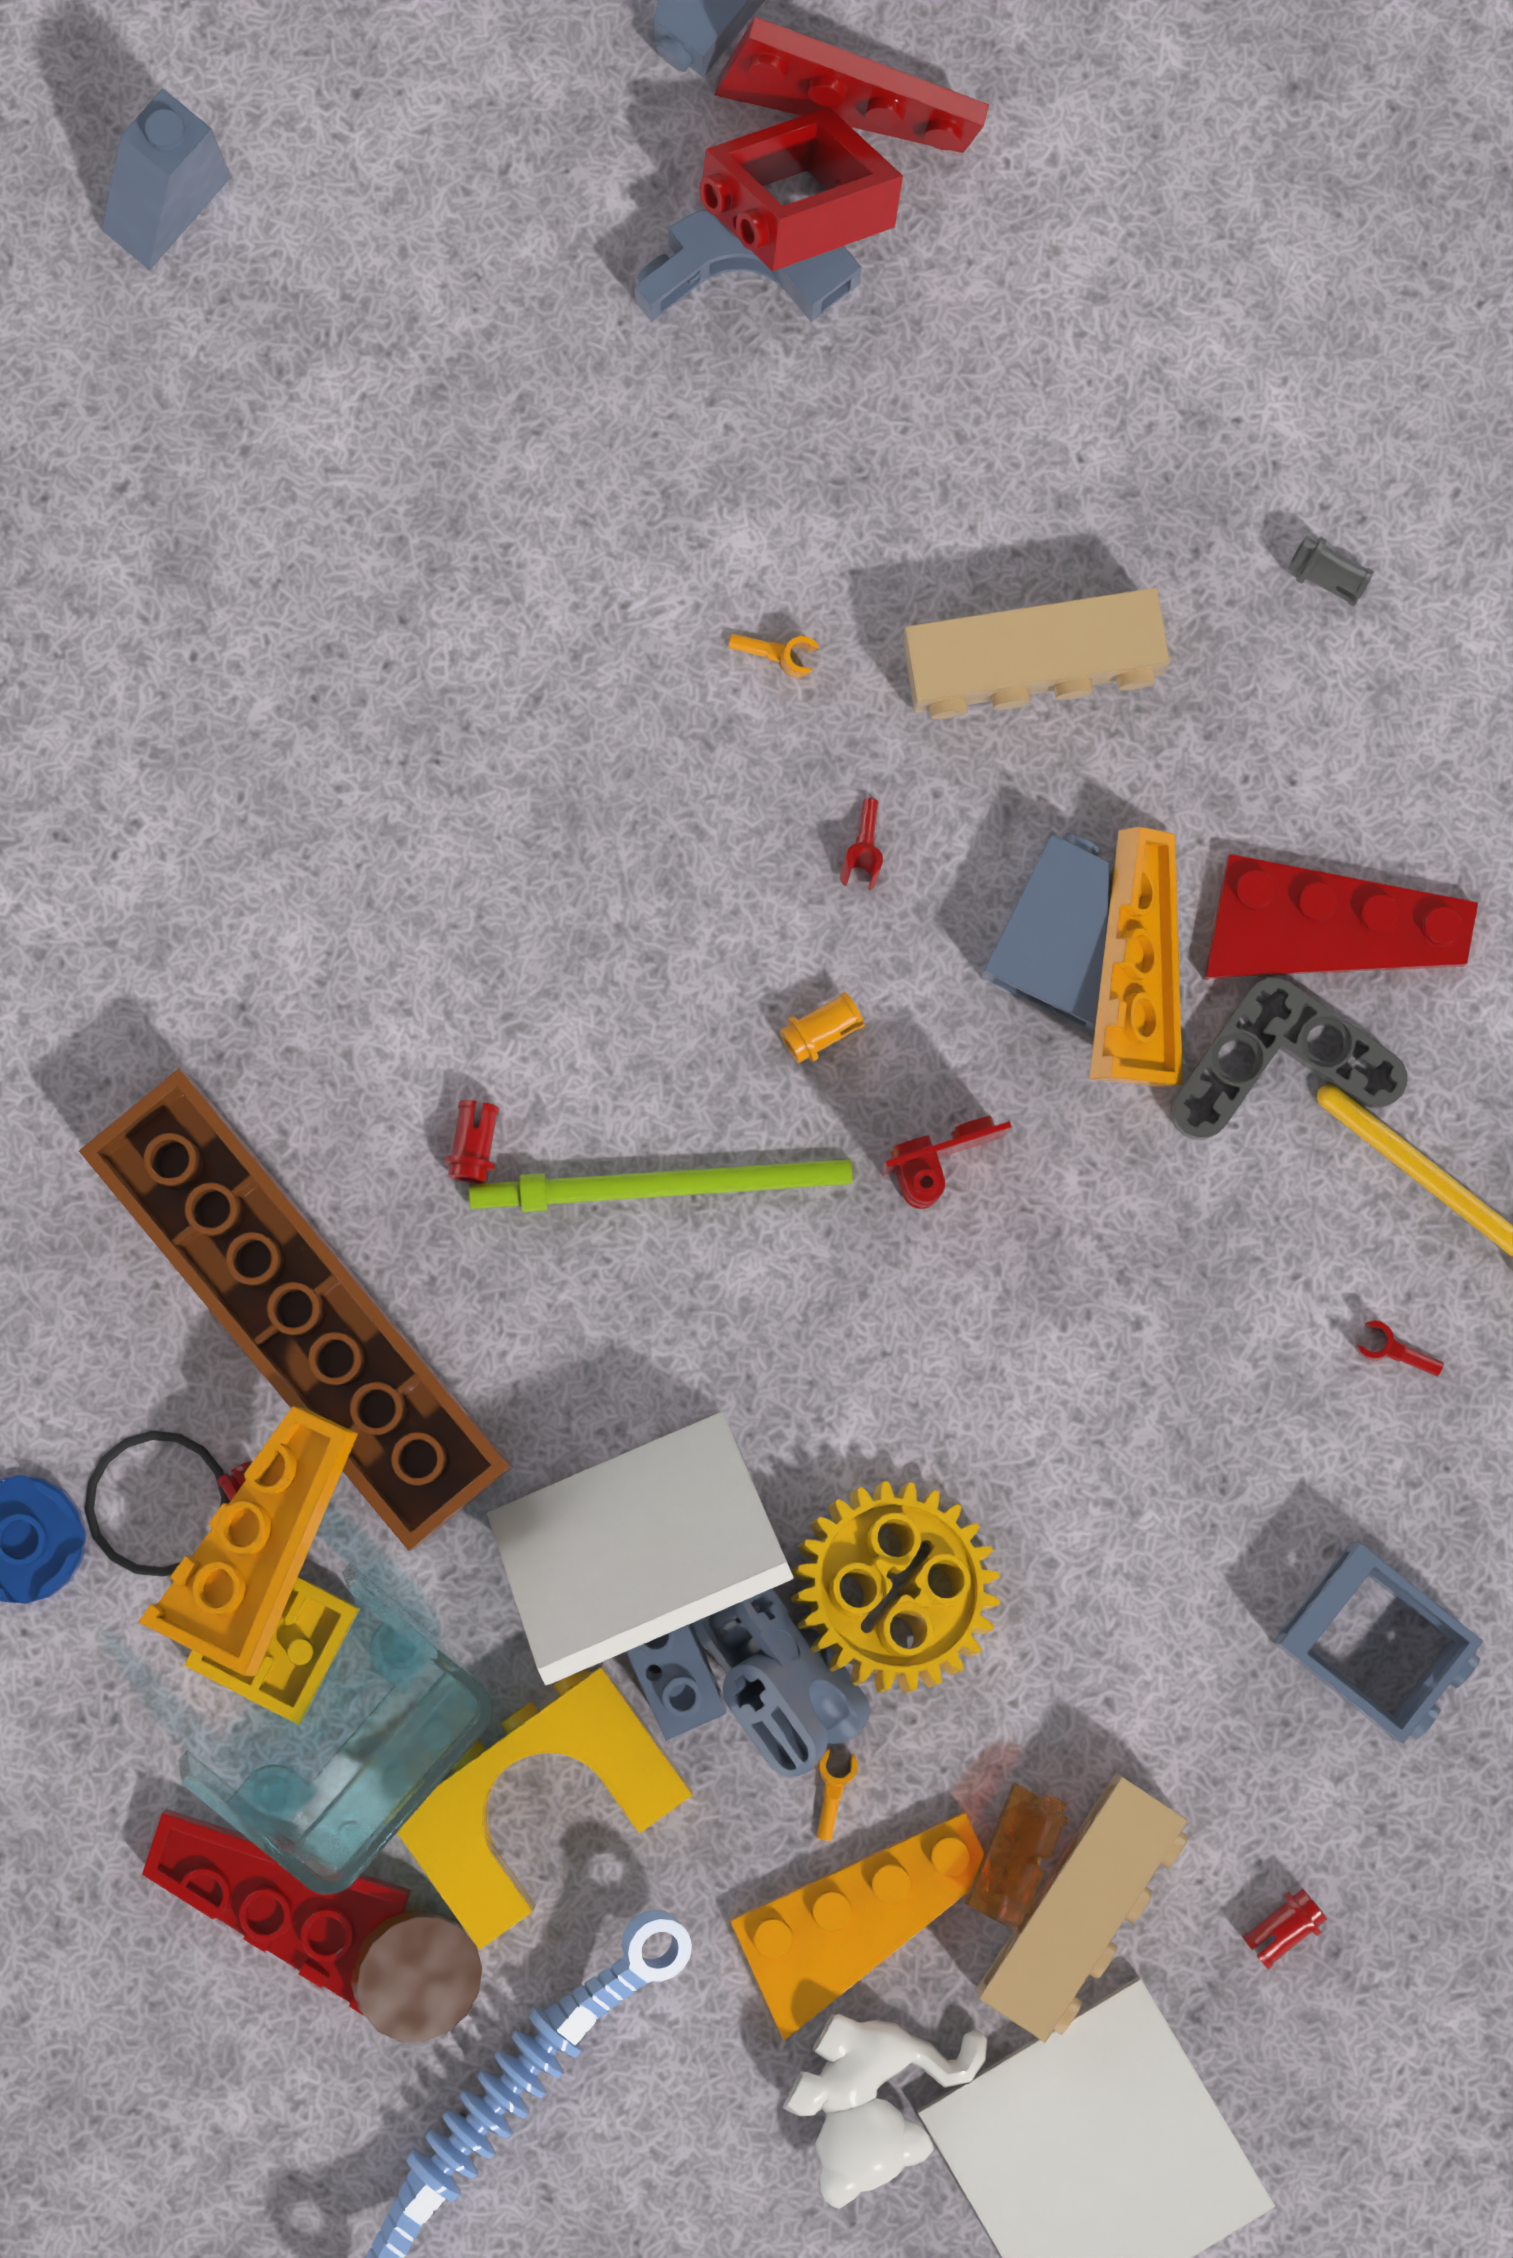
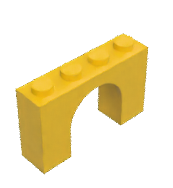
M604 1664L592 1673L589 1668H586L556 1682L553 1686L560 1696L541 1710H538L532 1701L517 1710L500 1723L507 1734L487 1749L480 1739L466 1747L448 1761L454 1773L433 1787L427 1777H425L395 1799L401 1811L389 1820V1823L479 1950L532 1913L536 1906L495 1847L487 1824V1803L491 1789L499 1775L510 1765L525 1757L541 1753L562 1754L584 1763L601 1779L639 1834L693 1795L691 1786Z

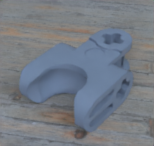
M769 1589L695 1621L694 1626L704 1648L717 1660L727 1674L722 1687L723 1696L728 1708L771 1769L781 1776L794 1777L811 1771L822 1759L828 1743H842L860 1734L869 1720L871 1710L869 1701L860 1687L851 1684V1675L845 1666L834 1672L829 1670L831 1659L835 1653L833 1649L829 1646L821 1651L812 1652L810 1648L820 1634L811 1628L799 1629V1627H796L787 1615L789 1613L777 1594L772 1589ZM755 1605L760 1606L758 1612L753 1609ZM722 1628L727 1631L724 1635L720 1634V1629Z

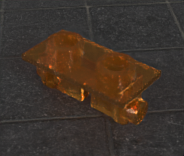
M1012 1783L964 1904L1013 1930L1015 1926H1020L1023 1916L1031 1917L1033 1911L1031 1905L1045 1872L1038 1867L1042 1857L1050 1859L1062 1826L1067 1825L1069 1818L1064 1815L1067 1803L1043 1794L1041 1798L1022 1786Z

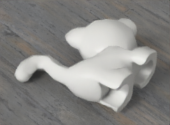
M830 2014L812 2049L824 2060H827L821 2075L801 2071L783 2105V2109L798 2116L815 2115L821 2108L826 2113L825 2123L815 2145L822 2164L819 2177L820 2192L827 2203L834 2208L840 2209L854 2200L860 2192L872 2191L898 2176L905 2166L916 2165L927 2159L933 2151L929 2135L919 2124L905 2120L901 2111L891 2103L877 2098V2089L910 2064L923 2069L944 2088L971 2082L986 2060L988 2040L982 2032L972 2030L966 2033L962 2038L961 2051L956 2060H947L932 2043L912 2036L896 2023L878 2020L860 2023L841 2014Z

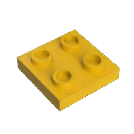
M298 1576L256 1676H243L194 1650L191 1651L184 1666L300 1725L361 1608Z

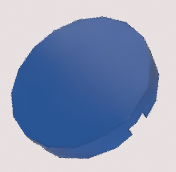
M17 1475L0 1479V1601L27 1604L53 1596L71 1582L84 1560L87 1533L81 1510L66 1490L45 1478Z

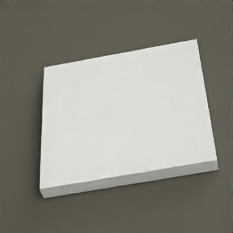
M719 1412L487 1512L537 1669L545 1686L794 1579L723 1412Z
M1139 1976L1077 2013L1071 2025L1062 2035L1053 2030L1046 2043L1035 2038L976 2074L971 2082L959 2084L917 2110L1002 2258H1192L1276 2207Z

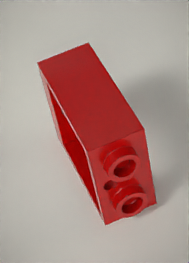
M830 107L707 148L705 150L703 177L699 187L700 202L709 213L715 215L741 241L746 249L751 250L773 272L895 228L903 175ZM808 171L827 191L783 206L763 186Z

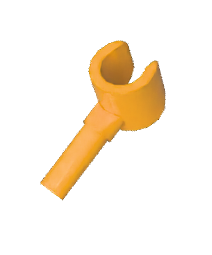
M732 633L729 641L730 649L779 662L781 669L787 675L796 678L807 676L813 669L795 665L790 657L791 649L801 647L810 652L819 650L815 640L808 636L795 637L785 645Z
M830 1749L825 1751V1754L818 1763L819 1775L825 1782L822 1795L824 1798L816 1834L818 1839L832 1840L843 1788L851 1782L858 1770V1761L854 1753L851 1754L849 1774L843 1778L832 1777L826 1769Z

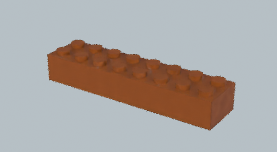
M178 1068L79 1150L80 1154L290 1408L292 1406L305 1408L358 1433L343 1472L408 1551L418 1548L514 1467L190 1075Z

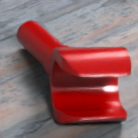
M866 798L863 800L859 834L856 837V843L848 848L840 872V881L844 886H847L851 870L858 867L865 869L870 876L868 890H872L876 885L883 864V855L874 846V833L879 804L876 799Z
M1373 1320L1365 1323L1366 1327L1384 1333L1387 1345L1381 1351L1372 1352L1356 1344L1357 1351L1362 1357L1371 1361H1379L1388 1357L1398 1362L1402 1361L1436 1377L1440 1375L1444 1365L1442 1361L1411 1349L1406 1344L1395 1340L1390 1327L1382 1321Z

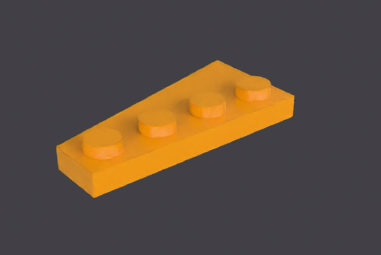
M1144 827L1121 829L1118 831L1090 1080L1154 1087L1183 1085L1176 839L1174 833Z
M292 1406L244 1473L246 1478L244 1484L229 1504L223 1503L208 1523L212 1527L193 1555L183 1558L170 1576L173 1580L170 1587L157 1604L149 1605L138 1623L243 1676H256L358 1433L305 1408Z
M965 1811L730 1919L783 2041L788 2039L993 1873Z

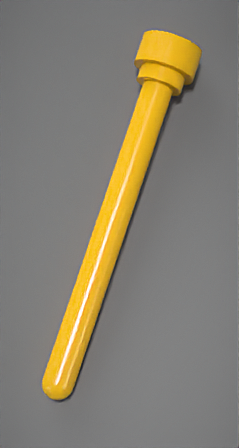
M1326 1084L1319 1088L1316 1099L1323 1109L1513 1257V1225L1337 1086Z

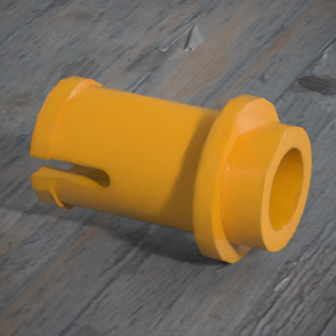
M844 991L839 994V997L799 1020L794 1015L787 1019L788 1026L779 1032L787 1050L797 1063L807 1058L813 1063L818 1060L817 1052L852 1032L861 1030L865 1027V1024L856 1004L848 993Z

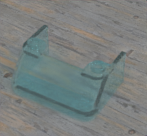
M351 1563L342 1571L348 1590L384 1620L376 1629L370 1641L369 1652L371 1661L377 1672L394 1687L310 1784L291 1768L279 1764H270L256 1769L235 1790L188 1750L178 1760L182 1785L307 1888L320 1894L339 1893L355 1882L484 1733L490 1724L493 1713L492 1701L485 1686L419 1620Z

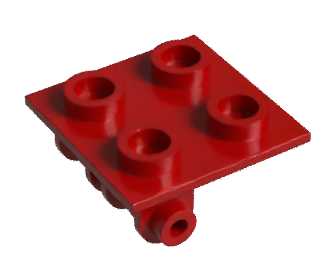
M989 1115L955 1126V1131L951 1132L953 1139L933 1145L930 1135H926L893 1146V1151L890 1152L892 1159L886 1160L881 1169L882 1176L896 1173L905 1201L916 1209L929 1208L936 1203L945 1189L946 1182L939 1158L1003 1138L1012 1128L1010 1121L995 1126L992 1116Z

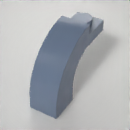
M705 208L681 219L668 228L669 247L675 255L669 258L666 254H662L643 268L637 277L640 282L635 285L636 304L648 319L653 322L707 279L726 272L747 271L763 275L776 282L812 322L860 285L861 266L846 247L842 246L772 272L751 250L746 249L741 241L715 215L709 213Z

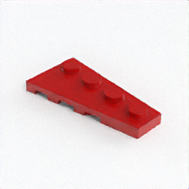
M758 17L753 18L721 71L715 91V96L801 116L830 107L852 128L959 153L965 152L984 127L989 104Z
M1229 854L1224 869L1204 980L1226 979L1228 977H1266L1288 974H1327L1328 972L1347 973L1349 971L1464 967L1468 963L1479 902Z
M167 1808L161 1814L142 1872L143 1876L211 1919L217 1918L244 1936L243 1939L259 1950L264 1953L269 1951L300 1971L298 1973L300 1976L317 1987L322 1988L324 1986L350 2003L349 2007L361 2015L363 2013L357 2007L351 1987L352 1970L356 1971V1963L361 1955L358 1951L366 1936L385 1919L405 1911L411 1893L410 1889Z

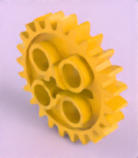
M884 1481L875 1486L872 1500L869 1493L862 1486L850 1493L851 1507L841 1499L828 1506L829 1513L834 1522L823 1517L812 1521L810 1527L820 1541L806 1539L799 1543L797 1547L804 1556L811 1560L810 1564L799 1565L791 1570L795 1578L807 1582V1589L793 1595L791 1602L809 1605L811 1614L804 1617L797 1625L799 1629L818 1628L821 1635L810 1648L812 1652L821 1651L829 1646L835 1651L829 1665L830 1671L834 1672L848 1663L853 1665L852 1685L857 1686L864 1683L872 1673L874 1674L877 1693L890 1690L895 1677H897L903 1694L917 1690L918 1675L928 1688L942 1683L940 1667L951 1676L964 1670L958 1652L962 1655L973 1657L982 1651L979 1643L971 1635L972 1633L984 1635L993 1631L994 1625L980 1615L983 1610L1000 1605V1599L984 1592V1585L1000 1578V1575L996 1571L982 1570L979 1562L990 1555L993 1549L991 1546L974 1548L970 1542L980 1528L978 1523L970 1524L962 1529L956 1524L962 1509L960 1504H956L944 1512L938 1510L940 1491H931L919 1502L917 1501L915 1484L909 1482L900 1488L895 1498L889 1482ZM880 1527H888L899 1536L901 1552L898 1557H891L880 1548L878 1543ZM921 1543H928L930 1546L929 1553L911 1571L899 1587L898 1591L902 1596L886 1604L875 1619L869 1633L863 1632L861 1630V1623L869 1612L879 1605L892 1588L893 1583L889 1578L907 1569L917 1554ZM931 1567L939 1568L948 1575L951 1583L948 1598H941L930 1589L928 1573ZM843 1576L852 1577L862 1586L864 1600L861 1607H853L842 1598L840 1581ZM893 1617H900L911 1626L914 1635L910 1649L897 1645L892 1639L890 1623Z

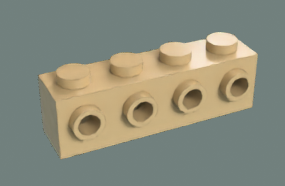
M1157 587L905 626L903 635L914 712L930 711L931 719H948L962 716L968 713L967 705L991 701L995 710L1018 708L1031 703L1030 695L1055 692L1057 700L1077 699L1091 695L1094 685L1117 682L1119 690L1145 688L1156 683L1155 676L1163 675L1170 663Z
M1116 1772L975 1989L978 1998L1044 2043H1046L1053 2030L1062 2035L1080 2010L1082 2001L1075 1996L1087 1977L1091 1975L1098 1979L1112 1961L1118 1946L1112 1943L1111 1940L1123 1921L1127 1920L1131 1924L1135 1923L1148 1905L1153 1895V1890L1148 1888L1147 1884L1159 1865L1161 1864L1169 1869L1184 1849L1189 1836L1183 1833L1182 1830L1188 1820Z

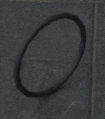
M149 1431L123 1439L102 1456L88 1481L85 1513L92 1538L112 1562L134 1574L165 1577L171 1575L180 1562L165 1567L138 1565L116 1553L101 1534L94 1506L97 1484L105 1469L113 1459L128 1447L157 1440L176 1442L199 1454L214 1473L216 1482L224 1475V1472L204 1446L180 1433ZM218 1485V1489L221 1496V1507L223 1503L229 1504L230 1501L227 1498L222 1487H219Z

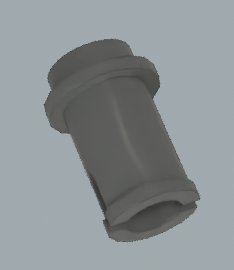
M1306 536L1299 545L1288 567L1289 570L1298 574L1296 581L1302 584L1307 579L1344 599L1349 605L1354 607L1366 590L1374 570L1365 568L1325 546L1327 539L1320 536L1316 541Z

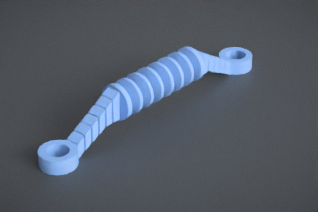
M650 1910L639 1914L628 1924L623 1933L621 1945L623 1958L613 1963L611 1968L608 1967L598 1973V1977L594 1976L585 1982V1986L581 1985L573 1990L572 1995L567 1994L561 1998L559 2004L554 2003L544 2011L538 2007L533 2008L528 2016L538 2034L533 2037L520 2030H515L511 2036L521 2054L515 2057L502 2050H498L494 2054L504 2074L498 2077L485 2070H481L477 2074V2078L487 2094L481 2097L468 2090H464L460 2094V2099L470 2114L464 2117L451 2110H447L442 2116L452 2135L448 2138L434 2130H429L425 2135L435 2155L431 2158L419 2151L413 2150L406 2157V2161L411 2168L407 2181H404L398 2193L399 2197L395 2199L389 2210L390 2214L386 2216L380 2228L381 2231L377 2233L372 2243V2248L369 2249L365 2258H404V2255H407L413 2243V2239H416L422 2227V2222L425 2223L433 2214V2210H436L445 2199L455 2202L461 2195V2190L451 2175L457 2172L470 2179H475L479 2174L469 2154L473 2151L488 2159H492L496 2154L486 2134L490 2131L505 2139L510 2138L513 2134L503 2114L508 2111L523 2119L527 2118L530 2114L520 2094L525 2091L540 2099L544 2098L547 2094L537 2074L543 2071L556 2078H561L564 2074L563 2068L554 2054L560 2051L573 2058H578L584 2051L579 2041L585 2035V2032L596 2022L595 2019H599L608 2013L609 2009L620 2004L621 2000L634 1994V1990L640 1989L651 1981H664L672 1978L684 1969L690 1958L692 1945L688 1932L674 1915L664 1910ZM657 1932L670 1933L672 1936L671 1946L664 1955L656 1959L642 1957V1945L649 1936Z

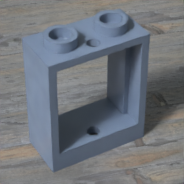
M1350 1542L1272 1642L1392 1739L1404 1744L1410 1735L1415 1739H1419L1432 1726L1441 1711L1435 1703L1447 1687L1451 1684L1455 1688H1459L1471 1676L1480 1662V1658L1474 1653L1483 1643V1640L1362 1543ZM1368 1576L1449 1640L1392 1715L1310 1650Z
M692 1623L626 1651L665 1741L727 1714V1703ZM653 1664L658 1665L662 1672H653L649 1666Z

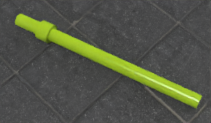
M851 1159L555 1179H546L545 1173L520 1174V1181L469 1184L470 1208L473 1210L521 1206L522 1213L548 1211V1204L851 1185L853 1183Z

